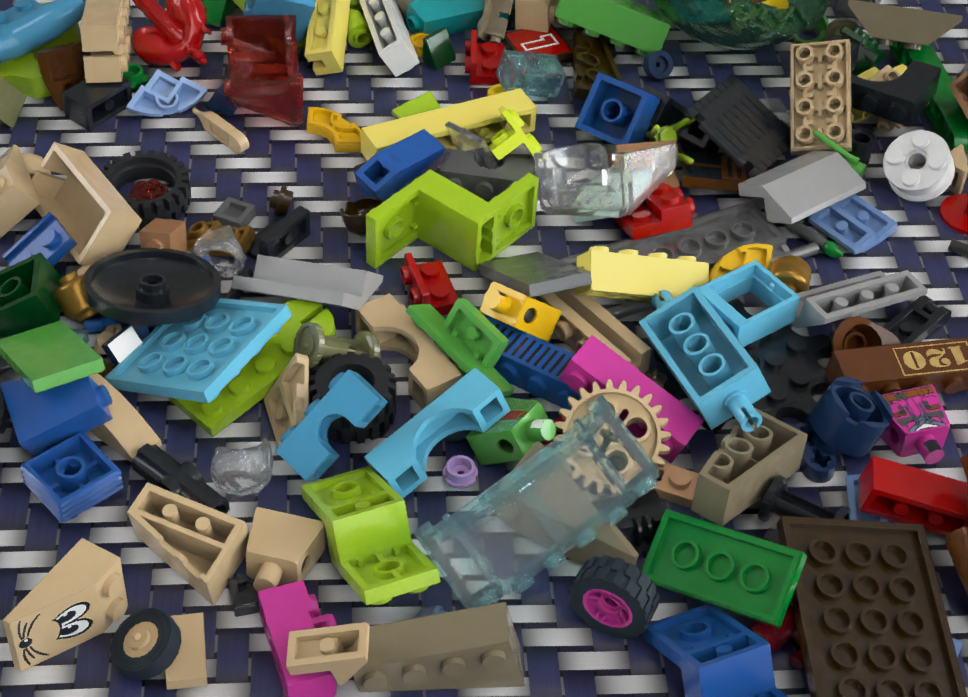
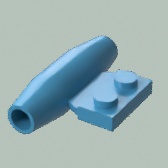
M18 0L14 3L13 7L0 11V63L22 57L64 34L82 19L85 2L83 0H55L42 5L35 0Z

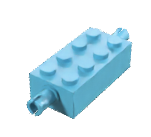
M695 285L673 299L669 291L661 290L659 293L664 298V301H661L658 295L654 294L651 303L657 310L640 320L639 324L658 355L710 429H714L733 416L745 432L754 431L748 419H751L756 428H758L763 419L752 404L769 394L771 390L757 364L702 292Z

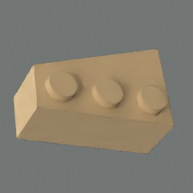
M147 482L127 511L136 536L208 602L215 606L228 585V579L233 577L246 556V547L249 539L246 522Z

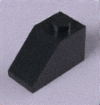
M123 78L122 82L86 83V80L79 82L62 93L65 117L88 131L93 130L126 109V106L132 99L130 80Z

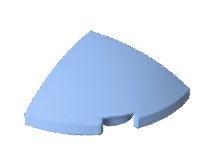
M157 69L147 85L140 86L126 106V110L149 117H163L164 115L177 112L181 113L196 105L207 94L208 90L183 76L180 80H177Z

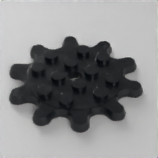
M739 299L728 302L744 318L748 319L753 316L745 310L743 303ZM790 323L744 347L754 362L757 363L771 390L769 394L752 405L778 420L783 417H794L802 423H808L807 416L817 403L812 397L815 394L824 393L830 385L825 374V368L818 364L817 361L831 355V339L823 334L814 336L799 335L792 330L793 325ZM654 349V350H653V356H654V358H655L657 361L664 363L663 360L661 359V357L658 355V353H657L656 350ZM674 376L665 381L663 389L677 400L689 398ZM735 417L729 418L712 430L705 420L701 425L707 430L717 431L723 428L726 422L735 419Z

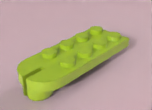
M300 299L284 303L288 306L292 316L285 322L281 330L267 341L261 348V351L249 360L240 373L232 378L220 391L217 398L210 403L168 397L169 400L214 437L266 397L294 356L293 346L296 333L304 323H317L322 327L324 335L336 336L334 318L327 308L323 310L320 303Z

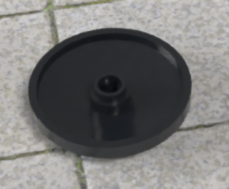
M165 248L131 249L108 255L88 268L83 281L84 297L90 307L108 318L138 325H165L196 318L211 310L217 304L221 295V277L218 270L210 262L191 253Z

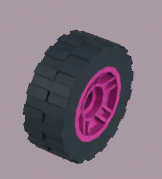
M603 555V557L594 556L591 560L587 559L583 563L569 587L568 597L570 598L569 603L571 607L576 611V615L582 618L589 627H593L597 632L610 635L613 638L630 639L631 637L636 638L642 632H645L658 608L659 593L656 592V586L649 580V576L645 572L640 571L637 566L632 563L629 564L624 559L618 557L612 558Z

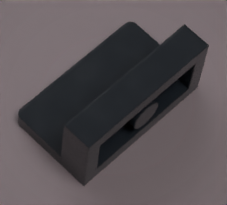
M299 205L287 216L280 215L256 234L246 255L257 260V255L282 258L310 235V210Z

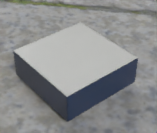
M127 326L104 343L102 348L116 367L142 341L133 327Z

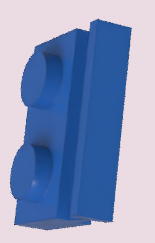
M48 212L2 257L9 263V266H12L41 252L50 264L54 266L77 243L64 226L60 224L59 220L52 213Z

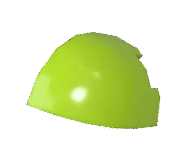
M428 91L393 109L391 114L396 119L441 107L432 92Z

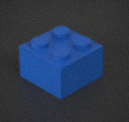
M598 72L575 127L615 145L642 143L661 99Z

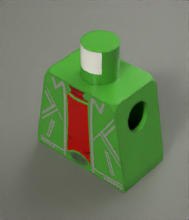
M504 397L511 411L484 433L471 430L465 436L480 465L520 461L533 444L537 442L542 444L544 441H550L554 438L556 434L555 423L548 418L539 401Z

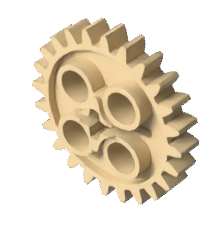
M611 379L607 380L606 389L602 390L596 381L593 382V392L590 394L584 388H579L581 398L579 401L570 396L568 398V404L572 408L571 411L563 408L559 410V415L566 421L555 422L556 430L563 433L553 438L554 444L563 445L555 454L560 458H567L565 462L574 470L571 476L574 482L580 478L584 479V491L589 489L592 484L597 485V496L602 495L605 487L610 488L612 497H616L618 487H623L626 494L631 495L632 483L644 489L645 482L643 477L647 476L655 480L657 476L652 466L663 468L665 465V461L658 454H669L670 447L661 443L671 438L670 432L661 431V428L668 425V418H657V415L662 410V406H649L653 396L651 393L640 398L639 385L631 392L626 391L627 385L624 380L620 384L619 389H614ZM600 407H607L613 411L614 417L609 421L602 422L595 417L594 412ZM622 411H628L627 418L619 428L618 441L611 443L601 466H596L595 461L605 447V435L610 436ZM633 423H638L645 428L646 434L641 438H633L628 435L626 428ZM583 438H591L598 446L595 451L584 453L578 449L577 444ZM624 455L628 458L630 465L624 470L614 469L609 463L612 456Z

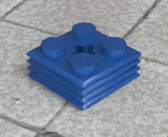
M84 432L75 434L20 466L24 479L23 482L61 523L77 517L80 513L108 499L111 495L124 488L122 484V471Z

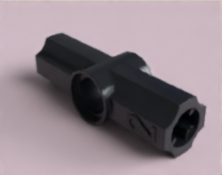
M147 443L138 449L135 458L132 460L133 470L151 484L225 514L230 510L229 501L205 483L201 472L192 463L185 461L180 464L156 444L149 445Z

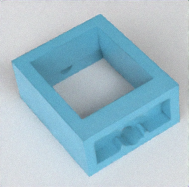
M757 260L698 287L743 347L794 322L800 297L792 289L787 287ZM751 292L769 308L746 319L728 302Z

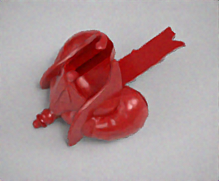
M133 0L137 8L154 24V26L149 25L138 28L132 36L133 51L145 63L155 66H171L175 72L181 70V62L189 57H193L198 64L205 65L207 63L206 55L200 49L205 34L211 35L212 32L206 27V7L202 0H166L167 10L157 3V0Z

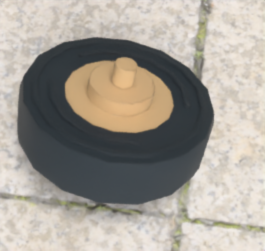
M156 608L142 609L131 614L120 624L114 633L110 645L111 659L118 670L124 675L135 680H149L160 675L173 663L179 653L182 642L181 631L173 618L167 613Z

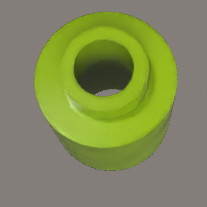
M350 9L347 41L352 47L361 48L368 45L373 37L363 13L356 9Z

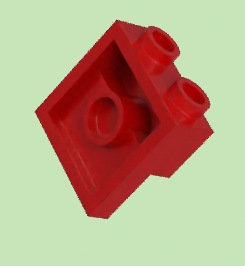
M655 183L643 191L640 196L641 202L637 201L628 215L613 217V220L633 240L693 227L692 215L695 214V205L691 197H683L680 187L672 188L666 183Z

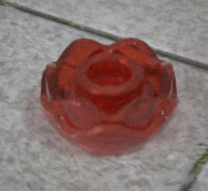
M158 179L138 181L134 188L131 189L130 197L131 200L136 201L151 200L163 196L169 190Z

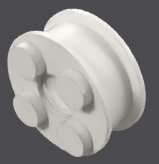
M916 130L899 136L889 145L883 158V169L892 190L899 197L908 201L923 202L934 199L950 186L954 178L955 164L946 141L930 131ZM917 164H925L921 169H914V166Z

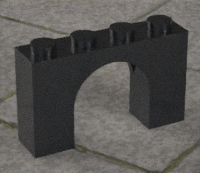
M834 34L828 41L848 38ZM850 39L851 108L910 127L936 94L941 68L913 60L904 73L896 79L880 82L866 80L852 73L857 66L860 42Z

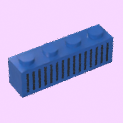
M486 315L485 317L509 340L494 368L510 384L571 411L572 408L568 404L569 396L579 401L581 399L580 394L573 391L559 377L575 354Z

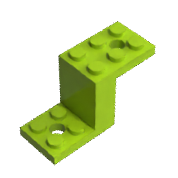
M430 169L366 214V263L376 269L419 238L476 272L479 270V263L492 260L535 226L539 178L528 173L518 181L513 182L501 194L494 196L490 202H487Z

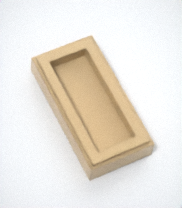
M203 612L170 616L181 631L182 642L178 655L171 666L165 670L167 690L208 686Z

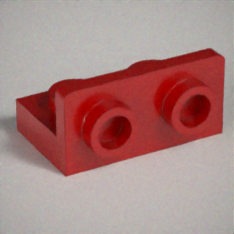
M471 30V40H465V73L470 74V85L493 86L504 84V44H496L494 42L477 43V30Z
M412 253L404 254V266L400 267V277L403 285H408L411 305L430 304L441 315L449 314L459 298L442 261L416 265Z

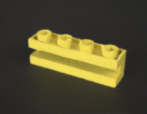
M316 0L315 9L307 29L305 57L308 62L313 61V71L316 76L343 72L351 0Z
M604 246L590 247L588 252L577 256L576 266L591 271L592 280L590 285L576 288L577 296L651 303L654 294H657L661 301H664V298L659 293L661 290L669 291L673 299H675L693 286L700 287L709 282V263L697 262L694 256H679L676 259L667 258L666 253H650L648 256L638 255L637 250L626 249L620 250L619 253L609 252V248Z

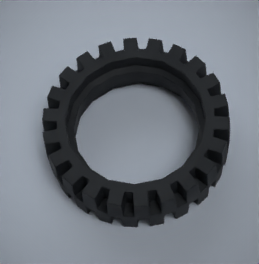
M142 150L135 151V156H131L130 152L123 154V159L117 156L112 159V164L107 162L104 165V170L100 169L116 190L126 183L139 179H156L174 186L163 196L151 200L136 201L124 198L142 219L139 224L140 230L155 218H173L178 220L181 217V212L185 213L188 210V205L191 203V184L187 167L185 168L182 161H177V157L173 155L167 157L165 152H160L158 156L155 154V150H148L146 155H143Z

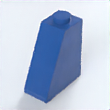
M89 376L39 393L34 392L24 380L6 381L0 384L18 442L34 457L79 432L86 433L113 419L109 409V405L112 404V398L107 388L103 384L98 386Z

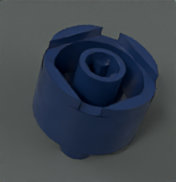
M836 378L807 416V422L823 440V448L832 455L837 456L843 453L854 457H865L890 425L889 422L893 418L892 409L884 397L876 390H873L870 394L861 387L864 383L855 378Z

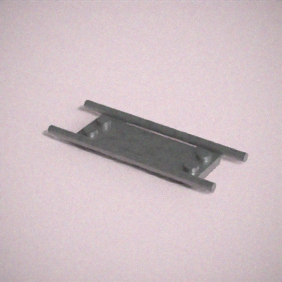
M756 198L692 218L693 227L636 240L630 237L604 246L609 248V252L619 253L620 250L631 249L637 250L638 255L648 256L650 253H666L669 259H676L679 256H694L697 262L709 263V272L716 262L727 253L748 244L773 245L771 265L774 260L782 256L794 255L804 259L819 253V246L816 242L789 250L786 245L787 239L772 222H767L766 216L761 212L762 209H765L764 198ZM588 251L559 260L576 266L577 256ZM622 300L624 304L606 310L618 320L654 307L650 302Z

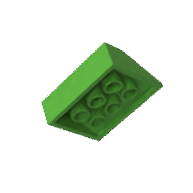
M557 0L554 10V16L558 17L557 22L572 28L574 24L584 27V33L599 38L600 34L610 37V43L622 48L626 44L636 48V53L645 57L652 51L661 50L671 27L665 13L631 0Z

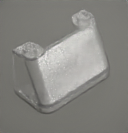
M581 143L534 152L536 177L539 178V205L545 213L555 215L611 218L630 215L674 171L677 163L676 144L664 143L651 148L612 154V160H615L611 167H609L607 151L599 143Z

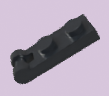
M924 295L911 303L884 325L883 328L893 333L901 344L921 342L938 327H943L950 319L952 312L944 306L937 307L932 304L933 300Z

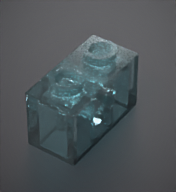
M511 50L503 51L496 71L504 92L521 88L527 96L548 98L558 97L566 77L556 55Z

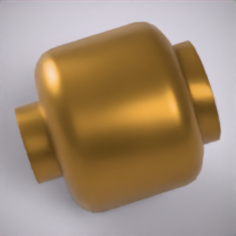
M786 255L774 260L769 270L774 276L795 293L809 290L811 268L806 261L794 255Z
M73 271L58 280L60 287L54 292V298L69 320L77 319L81 323L98 312L89 306L84 297L83 281L85 274L78 276L76 271Z

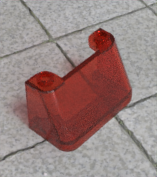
M226 16V28H221V45H227L229 79H224V97H230L232 104L288 125H303V76L299 74L297 59L296 16Z

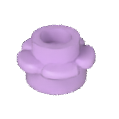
M464 455L450 458L443 468V477L446 478V483L454 488L470 487L476 482L475 477L478 476V469L474 461Z

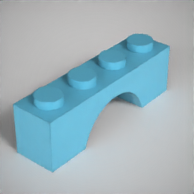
M474 368L381 444L376 446L364 458L368 465L404 498L428 479L426 461L430 451L440 440L452 433L463 430H474L484 433L511 410L500 388L477 368Z

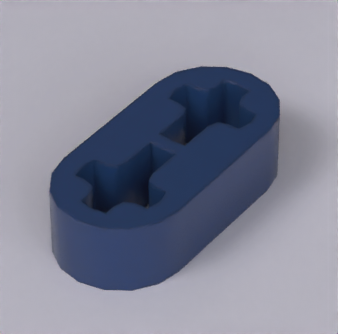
M809 423L794 425V428L808 434L800 465L803 475L815 483L830 481L833 478L837 463L835 455L828 453L823 448V440L816 434Z

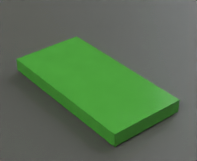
M62 320L0 339V355L36 393L105 370L103 358Z

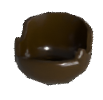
M375 197L361 198L355 202L348 201L345 211L343 208L340 209L342 220L347 229L361 237L366 236V214L384 201Z

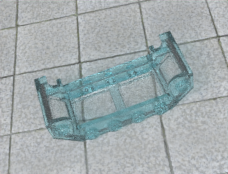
M603 395L587 405L590 413L581 419L579 417L575 419L572 428L453 515L446 513L442 516L443 520L435 526H432L428 521L413 532L466 609L495 604L499 599L513 591L516 594L525 591L535 582L533 576L544 568L547 571H551L566 560L564 554L576 545L579 549L588 545L597 537L595 531L604 524L608 523L612 526L618 523L628 514L626 508L632 505L638 497L648 493L657 485L656 479L660 476L657 466Z

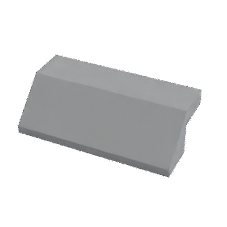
M813 150L739 183L738 189L739 196L764 198L767 222L793 224L866 189V182L838 152Z
M257 255L253 278L234 275L231 288L255 294L292 300L300 299L323 305L360 310L381 285L384 276L366 270Z
M881 270L796 293L800 300L795 321L791 324L794 328L827 324L927 294L928 289L908 270L888 276Z

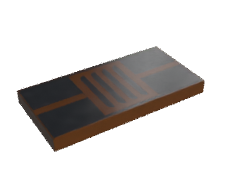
M683 150L684 155L694 159L693 164L682 161L683 187L739 192L738 184L750 179L747 175L750 171L745 166L740 168L726 154ZM777 159L766 171L791 160Z

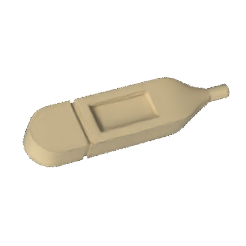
M195 107L192 109V112L199 117L203 128L232 151L239 154L249 148L247 137L213 111L202 112Z

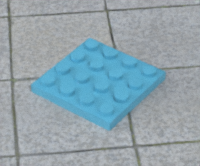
M220 298L211 310L196 318L179 323L158 325L105 379L117 390L210 403L218 397L220 391L231 379L240 373L249 360L261 351V348L267 341L281 330L292 314L286 304Z

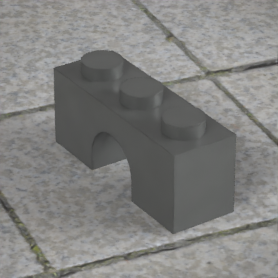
M446 148L439 170L441 176L485 201H490L494 196L501 194L513 182L518 181L526 174L531 173L535 175L536 160L506 156L501 167L484 169L475 163L476 152Z

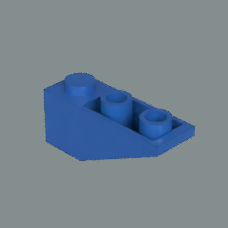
M423 129L376 153L354 172L358 190L366 197H375L386 201L394 193L403 189L445 152L446 149L430 133Z

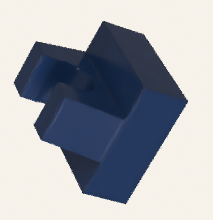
M232 75L215 91L206 107L214 113L219 110L228 117H231L238 109L237 107L241 108L247 100L238 88L241 82Z

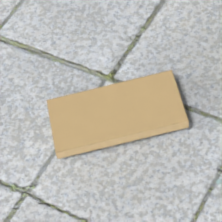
M850 39L790 44L792 155H804L813 150L835 152L813 135L814 130L819 131L844 150L852 151Z

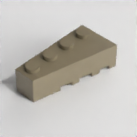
M757 408L755 409L760 413L763 420L761 425L756 428L751 419H748L754 431H743L736 420L731 433L726 435L721 441L719 450L714 451L699 472L691 510L703 516L711 523L724 526L762 498L778 475L787 479L800 469L808 434Z
M506 602L370 626L368 662L353 675L360 692L525 686L521 646Z

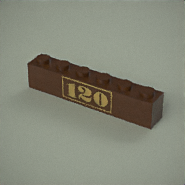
M968 337L835 350L825 368V374L830 385L838 377L858 379L864 383L861 388L870 394L873 390L883 395L931 384L935 387L937 393H957L968 390Z

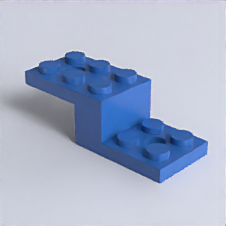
M706 604L649 623L644 632L645 641L681 668L685 697H788L775 686L770 643L715 606Z

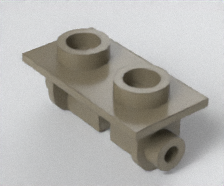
M484 0L483 15L477 24L478 38L485 43L494 42L496 44H500L501 40H504L509 20L500 18V14L510 15L514 0Z

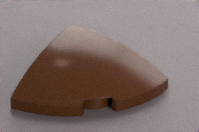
M81 41L36 52L45 85L61 111H64L62 93L84 80L83 56H90V52L82 51Z

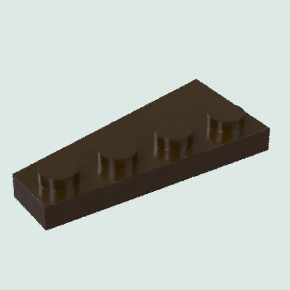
M576 27L573 34L574 97L587 99L598 72L622 82L623 80L604 36L600 34L599 38L584 33V28Z

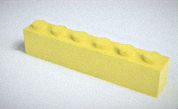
M521 88L363 127L361 128V153L368 161L376 153L423 129L439 141L445 149L464 150L491 143L490 138L503 128L507 131L511 129L498 111V108L501 106L507 110L512 108L516 111L524 122V125L520 127L524 134L535 131L537 106Z

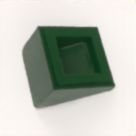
M443 27L423 38V61L434 69H440L456 60L455 51L446 28Z

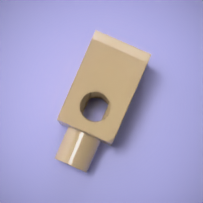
M261 507L256 508L246 547V574L248 577L255 579L253 586L256 591L301 581L306 578L325 550V527L323 521Z

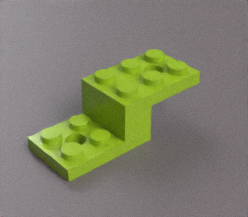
M370 466L300 485L303 500L324 523L332 565L366 606L370 604L382 605L391 601L392 597L405 593H421L427 590L429 586L441 582L438 567L412 542L405 500Z

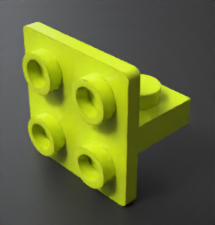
M503 106L498 108L500 114L511 127L508 131L504 128L490 138L492 143L488 145V148L498 161L521 144L524 145L537 162L541 160L542 157L538 152L542 150V147L530 132L524 134L520 127L524 125V122L516 111L512 108L507 110Z

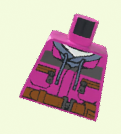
M931 384L883 394L882 396L888 402L893 412V418L889 422L890 425L881 436L883 441L899 457L920 454L926 464H934L940 461L944 456L942 447L945 444L950 429V422L935 387Z

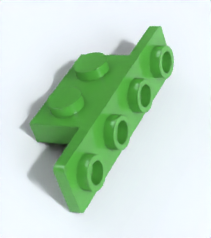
M467 298L457 299L446 319L430 304L408 306L406 313L414 320L415 325L425 331L435 341L438 349L447 353L457 363V368L461 372L467 374L472 369L477 368L500 388L503 396H510L513 393L514 388L494 368L509 340Z

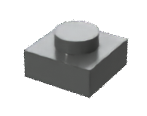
M227 197L213 214V221L219 220L223 228L226 229L248 226L256 216V205Z

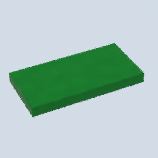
M665 509L641 571L649 576V580L656 587L780 629L807 555L802 551Z

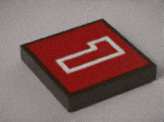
M552 23L548 33L519 29L506 32L504 40H501L524 72L573 61V49Z

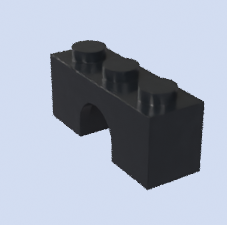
M646 85L643 91L661 99L651 120L652 124L659 125L660 127L670 126L687 118L684 113L688 108L662 92ZM697 120L677 130V137L705 152H718L719 147L698 128L700 123Z

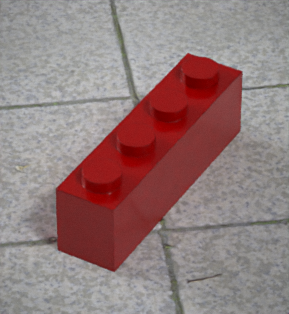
M873 456L859 477V511L898 523L923 524L924 530L945 536L965 526L968 529V511L966 507L968 483Z

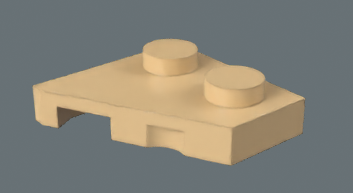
M294 354L263 399L278 447L281 445V436L294 425L297 427L306 417L304 412L309 406V358L306 355Z

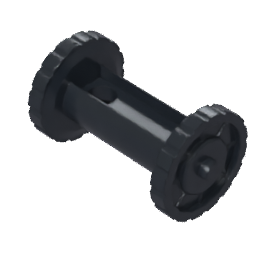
M778 475L769 486L758 512V519L767 522L773 514L779 517L794 516L848 520L851 509L842 506L836 514L785 491L786 478Z

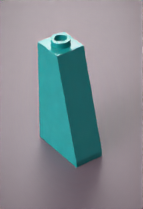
M415 0L408 4L405 22L408 28L415 33L432 34L443 27L447 29L448 34L476 29L478 21L483 15L484 0ZM515 0L513 1L510 15L500 14V18H505L509 21L515 19Z

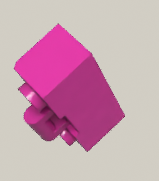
M304 580L258 591L259 615L285 697H334L336 695V680L331 671L290 675L286 668L289 632L337 626L334 615L325 614L320 616L317 598L315 594L308 595Z

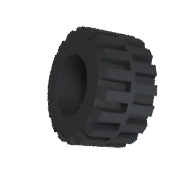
M347 352L346 355L338 353L334 354L332 359L325 358L320 361V366H315L312 369V375L309 376V405L316 399L321 400L330 390L328 385L332 379L341 372L346 373L347 370L360 374L388 401L365 429L354 426L345 417L336 419L329 426L327 432L328 439L334 442L339 439L342 440L343 444H350V441H357V444L365 443V439L368 438L371 440L379 438V433L385 434L389 430V424L394 423L396 414V377L394 373H391V367L388 364H382V359L378 357L370 358V354L363 352L361 355L355 354V352Z

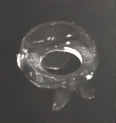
M229 225L217 230L209 228L195 242L194 254L210 262L218 270L219 274L225 278H231L240 273L246 264L247 256L244 255L242 247L236 240V236ZM211 250L227 252L234 256L235 261L230 265L228 260L221 259L220 264L217 265L210 259L209 253Z

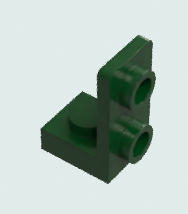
M844 26L842 32L852 40L860 42L857 66L852 73L858 76L873 67L877 68L885 56V53L877 48L880 43L858 27H855L852 31Z

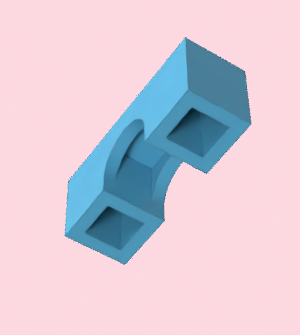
M347 370L346 373L341 372L336 375L328 385L330 389L321 400L316 399L306 408L304 412L306 417L297 427L295 425L290 427L280 438L281 445L275 451L305 481H317L340 456L330 446L327 438L329 426L333 421L340 417H345L354 426L365 429L388 403L360 374L354 371Z

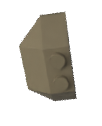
M849 0L848 6L871 38H877L876 41L880 45L893 46V41L905 42L904 48L921 50L922 45L928 46L962 22L963 18L962 15Z

